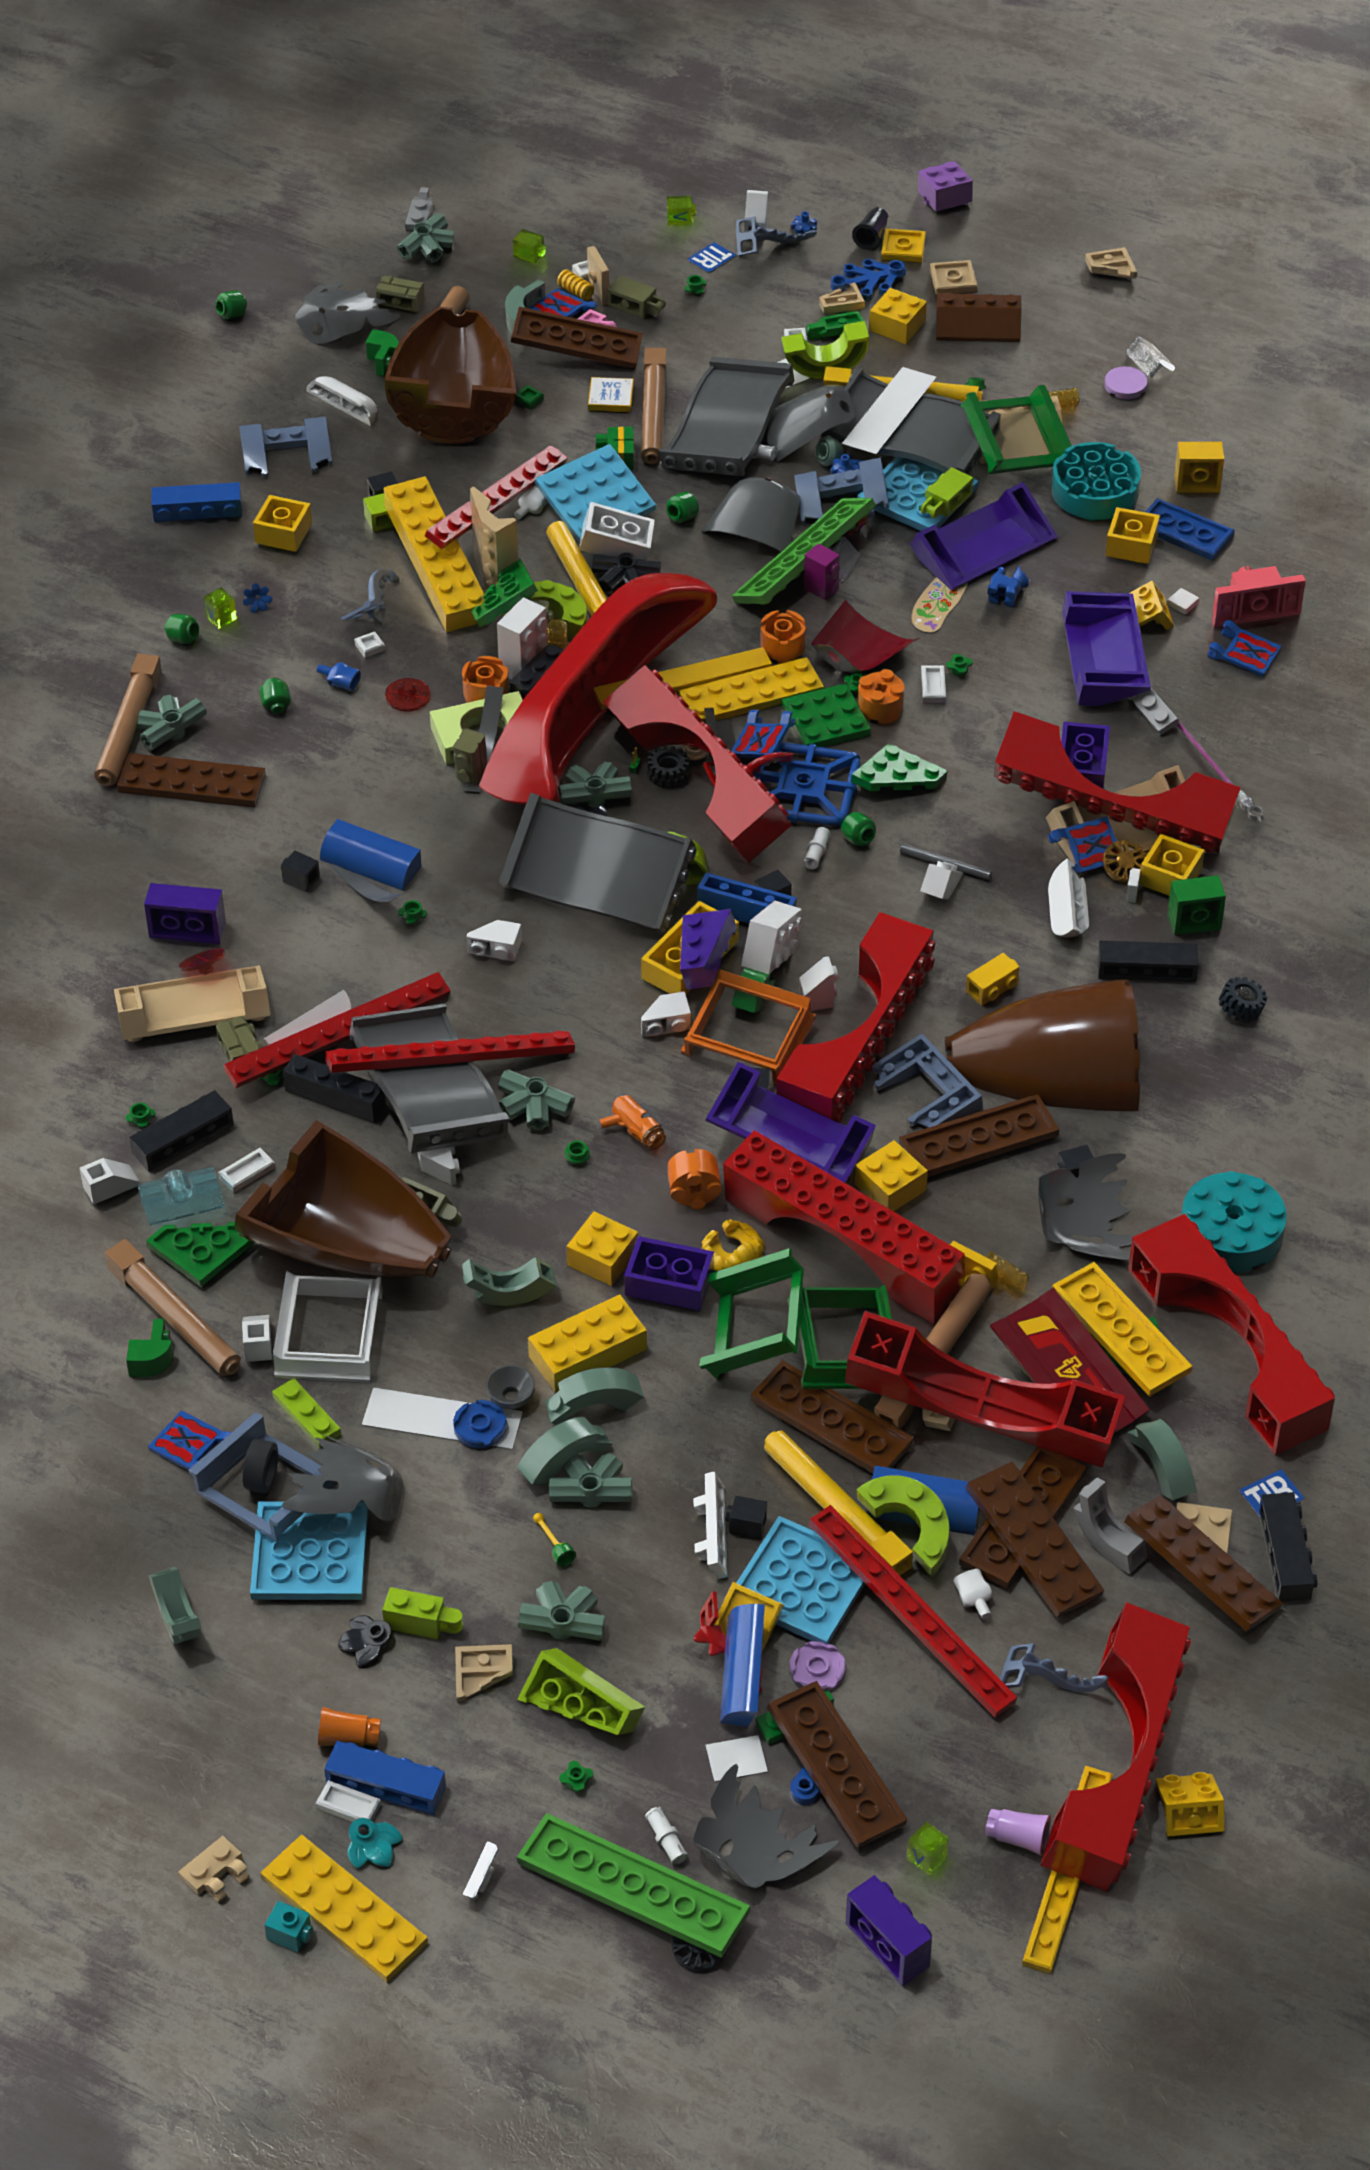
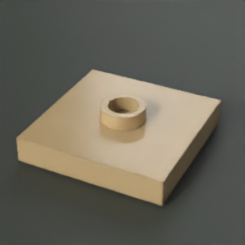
M587 247L588 282L594 285V292L600 303L607 305L609 269L596 247Z
M971 260L930 263L929 270L936 295L937 293L977 292L978 285Z

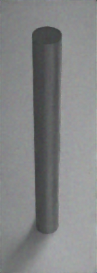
M902 844L900 847V853L935 864L938 861L947 862L958 866L957 871L985 880H990L992 876V871L906 844Z

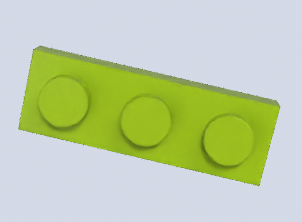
M295 1378L272 1391L276 1402L319 1448L322 1446L319 1445V1441L315 1438L332 1441L327 1436L335 1439L341 1435V1428Z

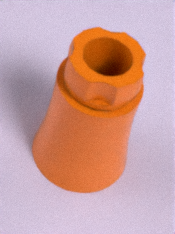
M322 1707L318 1747L335 1746L336 1741L355 1743L359 1747H364V1745L378 1746L381 1719L368 1718L367 1715L351 1714Z

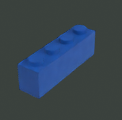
M240 482L152 487L154 522L242 516Z
M710 873L704 875L697 888V902L701 901L718 911L731 909L735 920L749 924L751 919L774 901L794 907L797 905V897Z
M336 1741L324 1768L326 1783L330 1780L380 1800L431 1815L435 1814L446 1788L445 1771H441L435 1766L420 1765L408 1758L399 1759L389 1756L380 1750L371 1751L361 1748L351 1742L343 1743Z

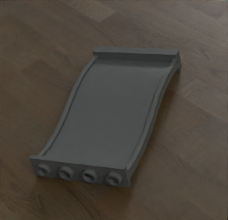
M711 357L709 361L710 367L698 382L674 438L666 449L660 448L659 450L662 468L744 476V469L753 458L762 441L779 397L787 386H792L795 382L792 364Z
M859 366L855 374H851L845 387L855 409V418L821 433V437L829 435L843 442L889 384L866 374L864 367ZM925 393L877 453L921 462L944 473L952 467L969 476L983 456L965 410L960 406L963 402ZM840 401L839 404L842 410L849 412L848 405L844 401ZM983 411L992 433L996 437L1000 430L1001 414L994 411L989 414Z
M530 793L499 883L509 890H516L565 906L627 921L665 935L666 929H669L672 925V912L674 906H678L681 893L679 891L682 883L685 884L688 879L689 870L687 868L690 861L694 860L697 848L691 838H683L637 823L583 811Z
M446 1004L352 1017L349 1035L351 1040L354 1039L357 1048L363 1046L380 1047L388 1044L405 1045L412 1042L429 1043L437 1040H458L447 1016ZM473 1061L368 1070L394 1107L407 1136V1147L410 1153L506 1138L509 1117L506 1112H502L491 1086Z

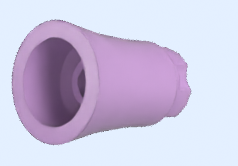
M991 1809L988 1815L985 1835L1042 1856L1049 1837L1051 1816L1020 1813L1006 1809Z

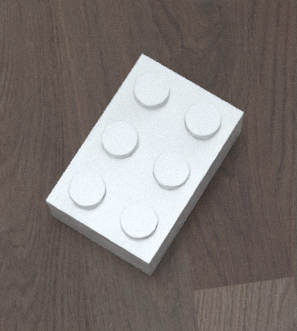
M590 502L583 522L579 550L591 554L616 557L628 552L635 555L636 559L646 560L651 548L655 520Z
M524 597L497 623L498 656L503 665L507 666L508 678L511 680L547 646L548 641L546 607Z
M774 901L751 919L741 966L769 974L775 968H778L783 961H786L790 955L795 954L798 947V940H795L796 935L803 923V918L800 917L802 909Z

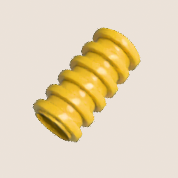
M568 269L563 270L557 278V284L584 301H588L594 294L595 288L593 284L580 278Z

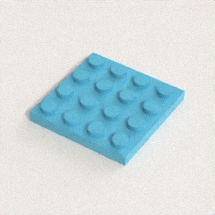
M611 444L535 478V485L561 520L567 525L579 544L583 522L590 502L640 516L656 510L655 502Z
M896 457L883 470L889 507L886 508L883 503H880L873 510L920 531L935 524L939 529L948 519L941 514L936 519H933L930 514L920 512L922 504L926 501V489L928 486L933 485L944 472L924 463ZM974 478L972 493L978 488L979 480ZM862 491L857 496V498H865L864 491Z
M258 1502L257 1516L269 1522V1518L282 1507L283 1502ZM359 1502L354 1511L349 1513H304L279 1535V1540L277 1541L256 1530L250 1588L251 1600H362L368 1508L365 1502Z
M778 1516L736 1582L784 1605L775 1625L811 1641H818L824 1644L830 1643L865 1586V1582L815 1531L781 1516Z

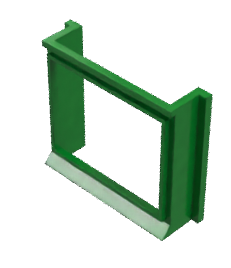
M1038 385L1026 397L979 401L976 393L971 392L966 394L967 398L960 405L965 410L987 461L988 474L1053 467L1056 458L1062 456L1065 449L1072 446L1046 385ZM1029 406L1050 454L1004 459L983 411Z
M790 1248L708 1274L709 1285L720 1295L714 1354L701 1357L699 1367L701 1369L706 1368L716 1380L721 1373L789 1352L794 1354L798 1352L804 1268L792 1256ZM791 1278L787 1336L782 1332L729 1349L734 1296Z
M881 1285V1288L803 1287L799 1327L805 1363L801 1379L802 1389H862L845 1383L847 1361H819L810 1308H878L879 1316L892 1320L886 1286ZM788 1296L787 1298L788 1307L790 1303V1296Z

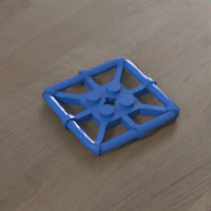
M781 742L776 752L807 755L805 761H778L782 766L781 773L764 771L765 766H763L761 771L753 773L754 777L761 782L778 783L777 788L769 792L777 799L795 800L792 811L786 810L789 814L787 819L791 820V823L800 821L840 827L845 817L849 814L852 798L857 792V786L851 782V776L860 768L861 757L856 752L816 747V744H809L808 746ZM815 756L838 759L827 765L812 763ZM849 765L851 766L847 782L829 780L830 774ZM802 780H807V783L800 782H802ZM826 790L843 792L844 796L840 811L825 797ZM802 802L816 803L830 816L799 811Z

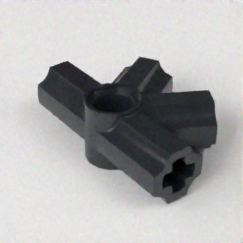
M628 552L622 553L618 557L594 554L592 572L593 574L603 575L598 580V583L603 592L609 595L632 579L646 574L661 573V562L636 559L635 555Z

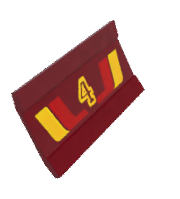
M1054 1287L1009 1316L990 1324V1328L1033 1383L1053 1384L1074 1379L1125 1396L1114 1434L1150 1411L1149 1407Z

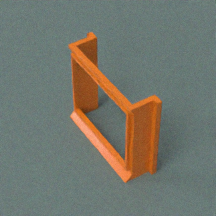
M719 969L717 978L687 1037L684 1038L681 1054L690 1056L695 1046L770 1069L772 1071V1081L774 1084H777V1077L797 1045L804 1043L816 1018V1014L811 1013V998ZM725 987L799 1010L775 1059L701 1036Z

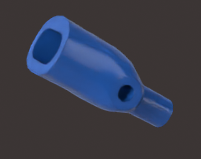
M343 662L337 663L333 668L321 664L317 667V673L326 675L327 683L336 688L352 692L361 679L360 670L349 667Z

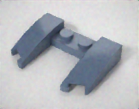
M326 417L304 419L305 426L262 430L261 424L239 426L246 474L249 475L250 468L262 470L261 478H268L265 451L308 446L312 473L318 472L316 464L327 460L331 466L332 456Z
M881 458L859 462L860 469L817 477L816 471L794 475L797 494L800 497L799 509L802 525L806 524L807 518L819 519L823 516L821 498L859 490L864 491L865 498H873L876 506L883 503L888 508L889 504ZM873 509L869 511L868 518L875 515Z
M923 1034L915 1037L872 1065L873 1072L879 1073L880 1080L875 1081L878 1091L901 1082L921 1071L943 1094V1096L907 1118L910 1125L920 1124L929 1128L971 1115L983 1108L981 1094Z

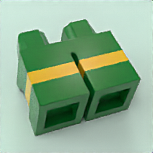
M633 426L607 427V434H595L596 450L611 444L630 470H634Z

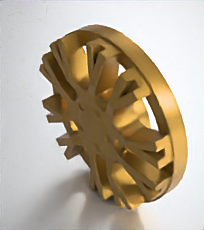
M1125 839L1122 841L1117 840L1104 853V869L1114 880L1128 883L1127 872L1134 867L1141 869V864H1138L1136 861L1142 860L1143 862L1146 852L1142 850L1143 848L1139 844L1136 845ZM1128 847L1133 848L1134 851L1130 852ZM1115 848L1118 851V854H1115L1111 850ZM1115 864L1117 869L1112 871L1109 865ZM1119 871L1123 872L1122 877L1118 876Z

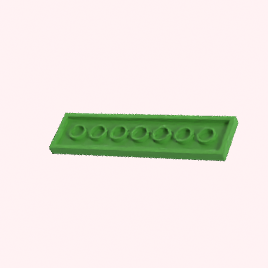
M842 498L732 595L734 602L745 603L746 605L752 603L765 605L771 602L774 595L783 591L791 580L801 575L800 572L804 570V555L818 543L829 548L833 543L841 540L844 533L853 529L856 523L868 516L869 511L876 506L873 498Z
M548 1813L545 1814L517 1856L518 1864L721 1958L751 1912L750 1905Z

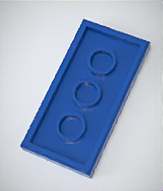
M1158 498L1145 511L1146 513L1160 515L1157 538L1210 560H1214L1234 537V529Z

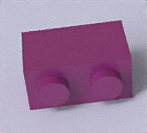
M819 543L804 555V589L824 600L831 594L836 593L840 585V555Z

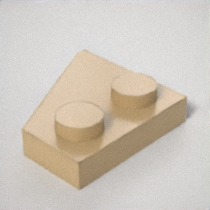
M1125 247L1085 253V261L1091 273L1137 278V270Z

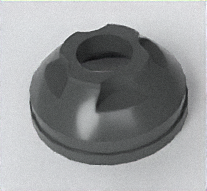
M505 1365L495 1369L486 1381V1391L491 1402L505 1409H515L524 1406L531 1400L535 1390V1381L532 1374L527 1369L517 1365ZM507 1391H515L519 1394L514 1400H508L503 1396Z

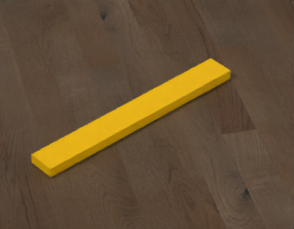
M761 647L658 673L664 679L662 681L668 683L677 692L685 688L770 667L772 663L765 649ZM627 680L593 688L594 697L601 710L607 708L603 701Z
M1085 1766L1078 1790L1105 1785L1112 1781L1113 1774ZM1053 1870L1051 1871L1023 1958V1966L1051 1974L1080 1879L1075 1877L1073 1879Z

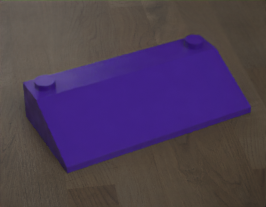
M1021 482L1007 489L999 500L939 529L935 524L918 532L910 542V546L920 562L950 590H953L1057 539L1058 535L1025 483Z
M1066 591L1062 616L1078 705L1102 706L1150 691L1151 685L1133 594Z
M737 1062L705 1121L743 1139H746L755 1130L846 1183L855 1170V1164L861 1161L870 1145L876 1125L855 1115H852L847 1126L842 1125L758 1086L761 1072L741 1062Z

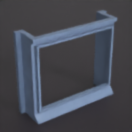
M255 1412L188 1471L193 1476L197 1494L274 1541L279 1540V1535L304 1513L281 1507L267 1522L211 1487L246 1457L248 1448L255 1439L275 1442L278 1445V1457L308 1475H321L322 1473L318 1469L322 1466L268 1435L265 1430L264 1417ZM325 1481L323 1487L325 1489H332L339 1483Z

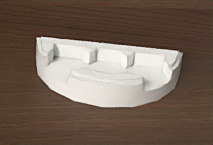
M490 1842L486 1843L463 1893L465 1896L477 1899L478 1892L482 1893L486 1889L494 1871V1867L490 1865L498 1854L497 1845Z

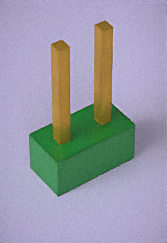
M635 747V752L632 753V762L629 766V772L637 773L641 765V759L637 758V747Z

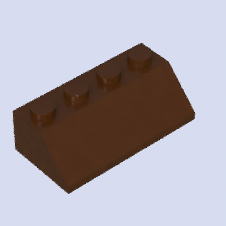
M937 293L936 340L1020 342L1021 295Z

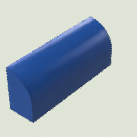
M339 819L328 830L320 850V860L335 864L348 871L402 891L422 867L420 849Z
M875 1466L872 1480L883 1476L896 1475L909 1477L925 1484L943 1503L948 1516L949 1531L969 1535L975 1534L980 1508L966 1490L968 1481ZM867 1510V1514H868L870 1517L875 1518V1517ZM900 1512L884 1513L878 1517V1519L917 1525L914 1519Z
M765 1604L740 1605L733 1608L728 1615L720 1723L748 1727L758 1711Z

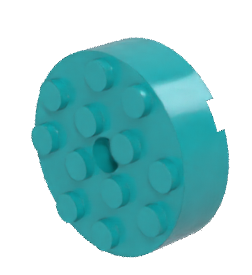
M1103 442L1076 444L1065 449L1064 454L1057 457L1054 462L1051 486L1052 496L1059 507L1074 516L1085 518L1088 521L1113 519L1116 507L1131 510L1136 504L1140 491L1141 467L1137 459L1127 450L1125 452L1117 450L1113 444Z
M1234 1171L1213 1174L1195 1183L1184 1198L1181 1214H1186L1191 1222L1193 1221L1197 1224L1200 1233L1205 1239L1211 1241L1214 1250L1227 1261L1232 1272L1251 1271L1254 1266L1269 1263L1281 1249L1287 1221L1285 1204L1272 1186L1261 1178Z

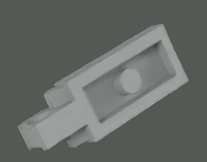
M421 187L419 197L412 199L405 222V230L414 231L415 224L425 222L430 218L433 200L429 196V188Z
M1150 689V691L1135 695L1132 699L1137 710L1160 736L1179 723L1178 718L1154 690Z

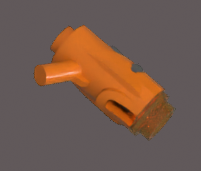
M630 1095L616 1098L612 1107L614 1115L599 1119L602 1129L614 1125L626 1127L627 1132L651 1150L660 1148L666 1140L661 1122L647 1103L638 1104Z

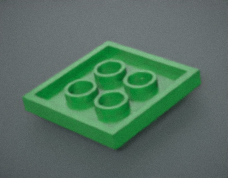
M846 683L781 699L783 710L793 712L791 718H794L796 721L793 729L802 745L816 744V747H825L871 735V728Z

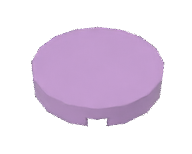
M1117 367L1106 374L1104 387L1110 395L1111 393L1115 394L1116 398L1125 400L1140 397L1141 393H1145L1147 377L1136 368Z
M811 1641L800 1649L798 1647L793 1652L790 1659V1676L794 1684L799 1688L817 1681L824 1692H830L843 1681L845 1676V1659L832 1644Z

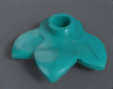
M358 1818L351 1823L348 1830L351 1840L347 1850L348 1859L356 1869L362 1867L367 1860L378 1866L388 1868L391 1865L393 1856L391 1845L401 1842L403 1839L397 1828L389 1823H374L368 1818ZM366 1828L368 1830V1834L361 1835L358 1829Z

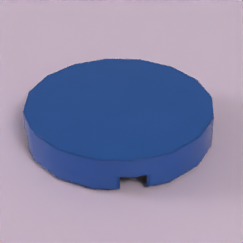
M476 1400V1403L469 1404L468 1402L462 1405L456 1411L453 1419L454 1434L461 1443L472 1448H488L497 1444L504 1437L507 1430L504 1411L501 1407L487 1400Z

